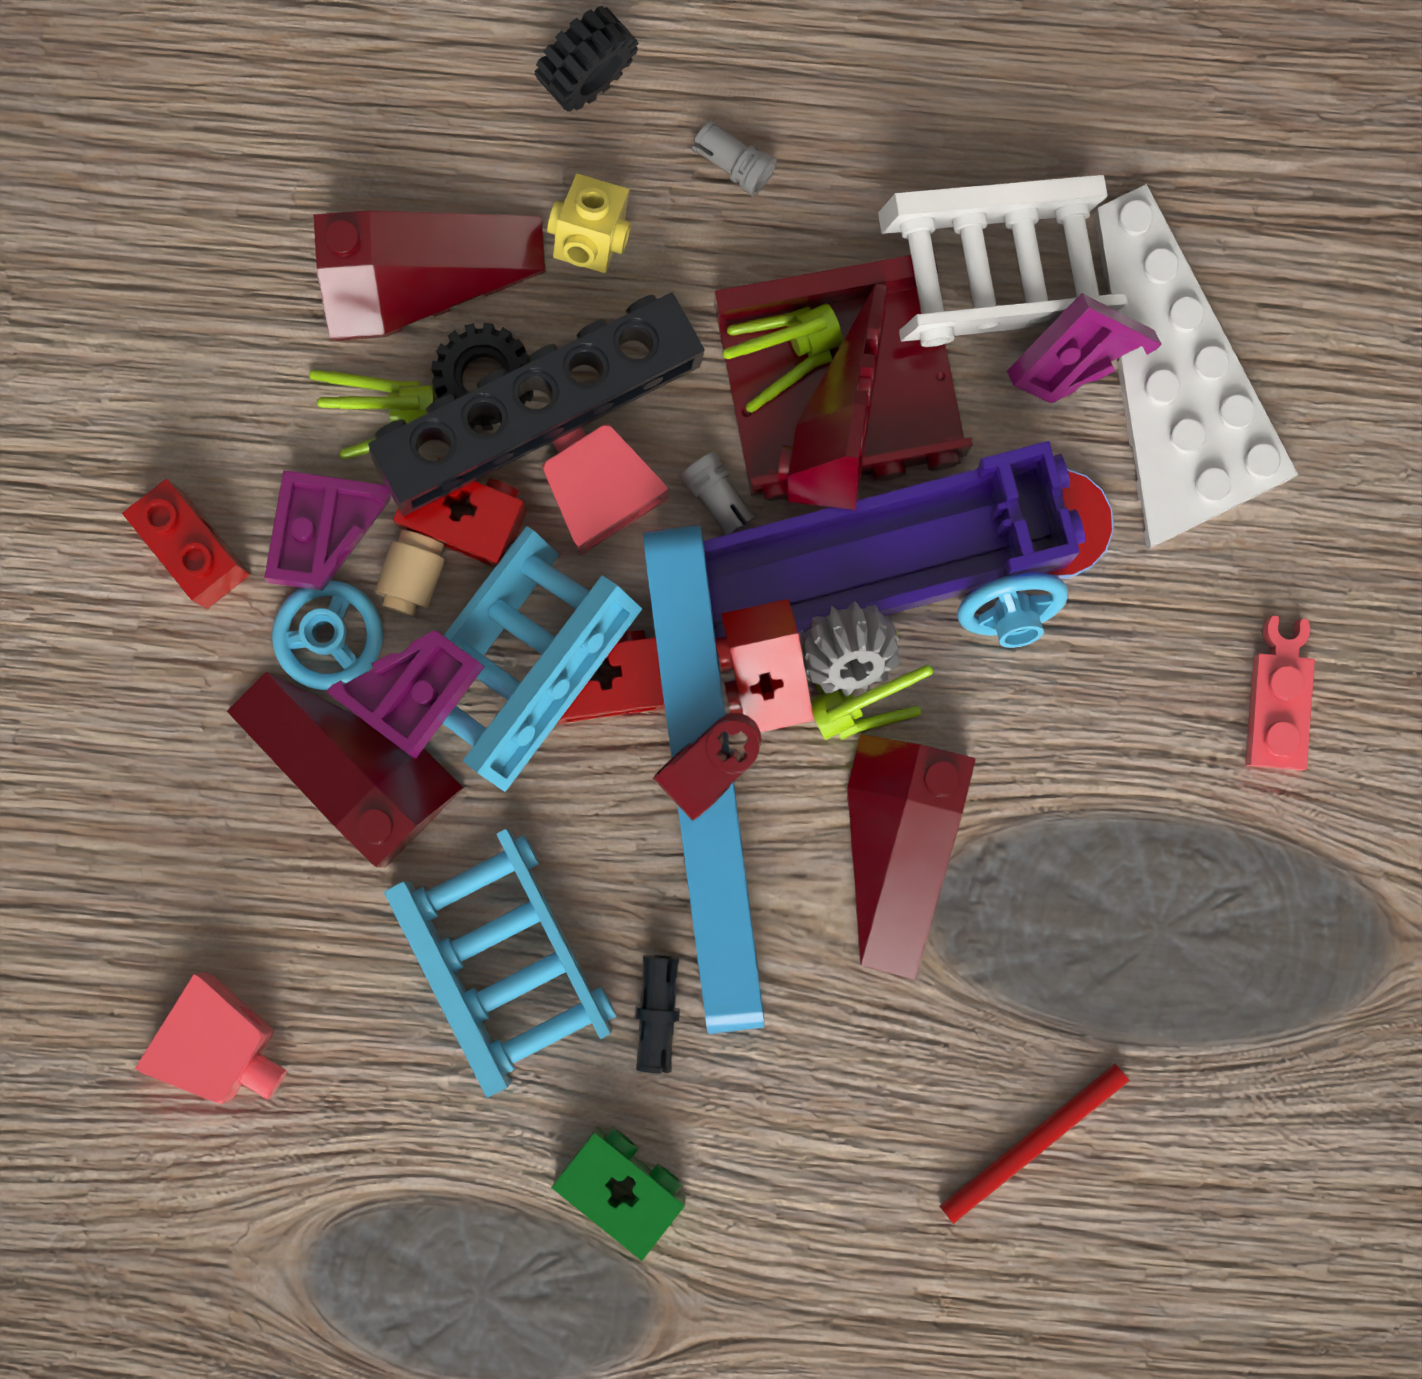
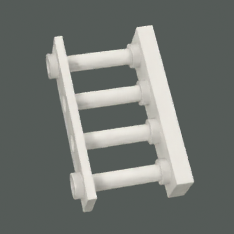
M1104 175L895 193L878 212L882 234L901 232L902 237L908 239L921 314L915 315L899 330L901 342L920 340L922 346L933 347L952 342L955 339L954 336L1050 326L1076 298L1048 301L1034 226L1039 219L1056 218L1058 224H1063L1076 297L1083 293L1117 311L1127 305L1126 293L1099 296L1085 219L1090 216L1089 212L1108 196ZM1005 223L1006 228L1013 231L1026 303L996 306L983 229L987 227V224ZM954 227V232L961 234L974 309L944 312L930 234L935 229Z

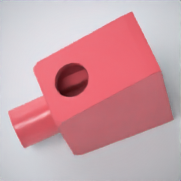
M609 424L602 425L586 435L581 427L553 441L552 444L558 451V454L542 465L549 486L580 555H583L669 500L668 488L664 482Z
M209 972L193 974L135 1067L136 1070L145 1075L219 1104L232 1100L242 1084L269 1100L287 1073L286 1069L261 1055L274 1033L272 1027Z

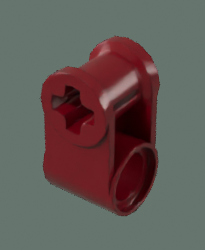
M726 714L711 725L692 744L689 743L682 748L652 778L682 811L694 821L708 810L757 759L762 741L760 728L752 718L745 714ZM726 731L731 736L743 732L747 736L743 746L745 753L742 754L737 749L726 753L721 748L725 740L722 732Z

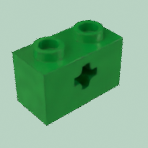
M597 1126L555 1179L551 1188L638 1259L643 1261L685 1207L686 1197L679 1192L684 1184L662 1165L657 1163L651 1170L634 1155L639 1148L622 1132L612 1127L606 1133ZM627 1176L635 1180L632 1189L636 1196L634 1199L626 1194L621 1196L619 1200L612 1197L614 1184L610 1181L611 1177L620 1182Z

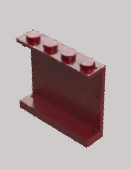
M911 255L715 290L714 306L722 348L724 350L742 342L787 328V326L732 336L727 332V328L732 324L791 313L806 306L814 309L826 303L830 305L837 317L844 341L875 284L887 285L885 319L861 476L873 474L874 481L890 480L906 475V467L927 464L929 471L949 469L961 464L960 457H965L973 446L972 437L964 438L946 345L924 347L921 345L920 340L901 342L899 330L915 315L921 314ZM790 340L746 355L725 359L751 496L763 494L764 500L768 501L788 498V480L778 479L782 446H793L796 424L831 364L829 362L814 368L755 412H748L746 409L748 402L809 357L807 353L798 356ZM840 346L829 350L832 360Z

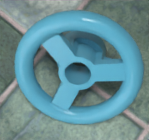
M1030 572L1005 576L980 586L966 596L958 608V621L969 632L987 636L997 635L1001 646L1009 648L1025 646L1043 636L1042 623L1055 616L1065 606L1068 599V588L1060 578L1047 573ZM1044 590L1051 594L1028 596L1025 593H1017V591ZM999 597L993 608L978 617L974 615L982 605Z
M330 580L323 591L298 588L287 597L279 608L273 623L272 643L277 660L290 677L304 686L318 690H328L331 685L340 680L347 683L370 671L373 667L372 663L377 661L382 648L383 625L376 606L364 592L348 583ZM319 597H332L328 609L319 608L308 612L301 620L299 630L289 632L293 617L304 604ZM350 603L360 612L366 626V643L359 658L354 655L345 643L347 630L343 620ZM324 625H332L334 627L332 640L327 643H320L317 638L319 629ZM307 648L319 655L331 654L344 670L330 674L314 672L303 666L296 659L292 650Z

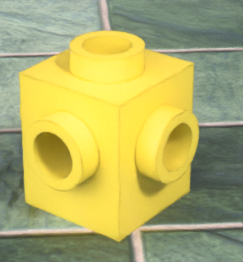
M576 173L565 202L556 200L550 214L547 232L555 235L553 258L606 274L614 252L623 255L629 239L631 222L625 220L629 189Z

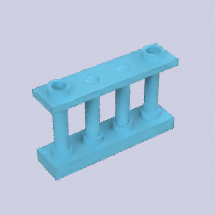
M528 526L524 528L515 542L507 548L503 558L444 634V637L485 666L477 679L507 700L487 728L458 706L454 707L442 723L473 746L463 759V762L504 792L507 791L642 610L617 584L603 575L589 591L554 568L552 564L560 554ZM537 584L576 609L556 637L518 611ZM503 629H506L541 654V657L522 682L484 656Z
M505 829L496 834L505 851L429 890H426L424 886L416 890L412 881H403L384 891L486 1098L509 1087L512 1080L508 1073L515 1070L514 1063L591 1023L599 1038L602 1039L613 1031L608 1021L617 1017L602 986L592 990L531 868L539 865V861L528 839L524 834L515 838L510 829ZM513 871L516 872L530 900L529 902L454 941L449 937L443 940L440 939L431 921L438 917V910ZM541 922L556 952L479 992L475 988L466 991L457 973V970L464 967V960ZM565 972L567 973L581 1001L580 1004L505 1043L501 1039L494 1042L491 1041L482 1023L489 1019L488 1012Z

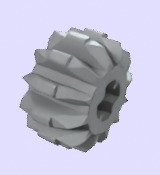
M854 601L847 609L838 610L831 606L830 615L827 617H812V628L802 633L803 661L806 672L811 676L813 683L821 684L825 693H832L841 689L847 697L854 689L863 688L869 691L870 684L888 681V671L899 666L898 636L895 627L890 623L888 616H883L879 612L876 605L861 609Z

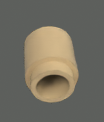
M401 530L398 542H391L375 589V593L384 596L382 607L414 617L417 608L428 610L445 561L444 558L440 557L444 547L443 543L415 532Z

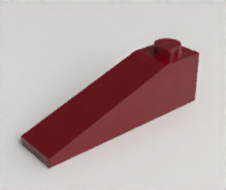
M374 210L313 214L316 267L331 341L388 337L402 331V327L431 315L437 317L451 311L450 308L480 295L489 296L546 272L542 216Z
M875 284L797 422L793 446H782L778 479L788 480V502L856 510L885 319L887 285Z
M265 672L227 710L228 714L331 824L375 867L386 868L464 789L424 748L415 759L360 717L268 672Z
M860 734L846 789L850 818L851 854L854 870L855 906L861 966L916 980L962 818L976 758L922 744Z

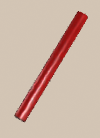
M1114 1063L939 1205V1207L953 1224L956 1223L1129 1082L1127 1076Z

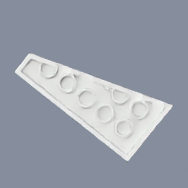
M1147 184L1098 207L1094 213L1103 276L1107 279L1109 295L1126 293L1128 304L1118 311L1154 329L1162 343L1156 351L1146 355L1141 346L1119 357L1117 362L1129 443L1133 447L1138 478L1136 488L1138 501L1142 504L1146 529L1143 532L1147 551L1293 479L1298 473Z

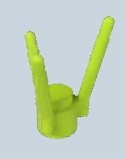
M826 303L814 309L806 306L791 313L749 320L748 322L732 324L727 328L728 334L734 336L787 326L785 329L724 349L722 354L725 359L746 355L789 340L798 356L806 353L809 356L748 402L746 405L748 412H755L814 368L832 361L829 350L840 346L843 343V336L837 317L830 305Z
M317 369L309 372V377L316 381L390 392L388 397H320L317 399V405L320 408L389 409L390 423L400 419H404L406 423H409L427 414L426 408L435 401L433 385H420V380L395 381ZM376 438L342 449L340 451L341 458L349 459L370 453L368 443Z
M925 665L854 697L853 693L846 697L841 689L832 693H825L821 684L814 685L818 695L810 698L813 717L824 739L827 740L839 734L841 740H844L861 731L920 716L921 708L913 706L858 719L864 716L861 708L932 675L933 667Z

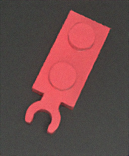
M1271 616L1265 620L1262 628L1263 639L1270 647V654L1259 653L1253 657L1245 766L1303 771L1307 770L1315 659L1299 657V648L1309 638L1310 624L1308 619L1295 621L1294 635L1288 640L1279 634V616Z

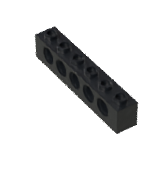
M673 292L659 299L655 295L645 296L626 309L627 315L610 323H607L605 319L592 322L577 333L576 337L578 339L560 348L556 344L544 346L527 358L528 364L510 373L506 369L496 370L478 381L476 384L478 389L460 398H457L455 394L441 397L426 408L427 414L409 423H406L404 419L396 420L379 429L374 435L376 439L368 443L371 459L402 516L404 517L700 368L705 349ZM627 341H638L647 347L649 354L640 359H632L621 351L620 346ZM588 365L597 370L600 378L591 384H582L574 380L570 372L577 366ZM529 390H540L547 394L551 401L544 408L530 409L520 401V397ZM479 415H491L501 425L494 433L481 435L474 432L469 424ZM429 440L443 441L450 448L444 458L435 461L423 458L418 451Z

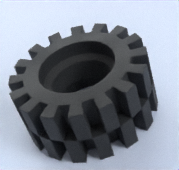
M599 6L594 12L590 9L584 13L582 20L576 18L570 22V28L565 33L561 30L555 36L557 41L546 47L543 51L546 56L539 58L536 64L538 67L535 70L536 78L567 112H572L574 108L577 111L583 108L586 102L590 104L595 101L598 93H605L610 88L609 84L613 80H618L623 75L621 70L630 66L633 61L631 57L637 54L638 48L636 46L639 44L638 41L608 7Z
M474 323L464 325L466 332L460 335L454 330L448 335L450 342L446 346L440 343L437 348L438 360L432 361L431 371L434 375L432 383L438 398L449 394H455L457 398H460L469 393L463 386V372L467 365L477 358H492L498 361L508 373L528 364L526 360L529 354H527L525 346L519 338L517 340L513 338L511 331L502 327L501 331L495 330L492 323H483V328L476 329ZM533 390L525 392L520 397V401L523 404L526 401L531 402L534 394ZM479 415L470 422L469 426L474 429L475 425L482 426L484 431L493 430V425L498 424L499 421L491 415Z

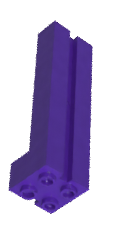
M1046 441L981 458L975 470L857 500L856 510L830 507L703 541L715 637L726 636L721 613L789 599L799 638H801L803 632L812 628V617H827L830 615L831 606L838 610L847 609L855 601L861 609L876 605L879 612L885 616L969 594L980 586L1005 576L1030 572L1048 573L1067 568L1080 553L1078 544L1085 543V533L1077 509L1069 511L1064 505L1062 489L1070 487V480L1062 454L1053 456L1050 442Z

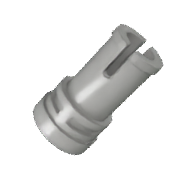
M712 120L702 127L695 138L696 143L692 146V151L701 154L731 175L730 179L735 183L739 182V186L751 196L757 195L763 189L777 164L775 157L767 152H758V148L754 145L748 147L717 126V123Z
M712 451L690 465L679 477L684 485H687L692 491L695 498L700 497L723 529L724 535L736 533L738 528L742 529L756 516L753 512L751 513L727 477L730 474L724 468L718 454Z

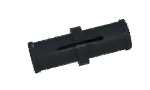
M643 955L641 1005L635 1007V1019H640L637 1071L646 1073H661V1070L663 1073L672 1072L674 1022H678L680 1018V1009L675 1008L679 957Z

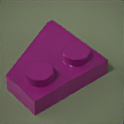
M1081 293L1007 370V373L1014 387L1052 404L1076 392L1083 384L1097 381L1115 372L1111 363L1113 360L1141 346L1146 355L1156 351L1162 343L1154 329Z
M283 470L264 575L266 582L323 591L390 502L391 494L386 485Z
M434 630L411 642L405 651L396 654L391 653L372 663L373 669L347 683L341 680L330 686L327 693L416 759L485 666Z

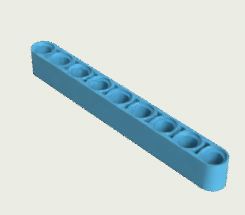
M701 524L643 532L671 758L687 744H692L711 725L725 715ZM724 731L722 733L725 736V740L721 748L726 753H729L728 733ZM733 782L729 789L694 821L678 806L708 1034L765 1027L735 785Z

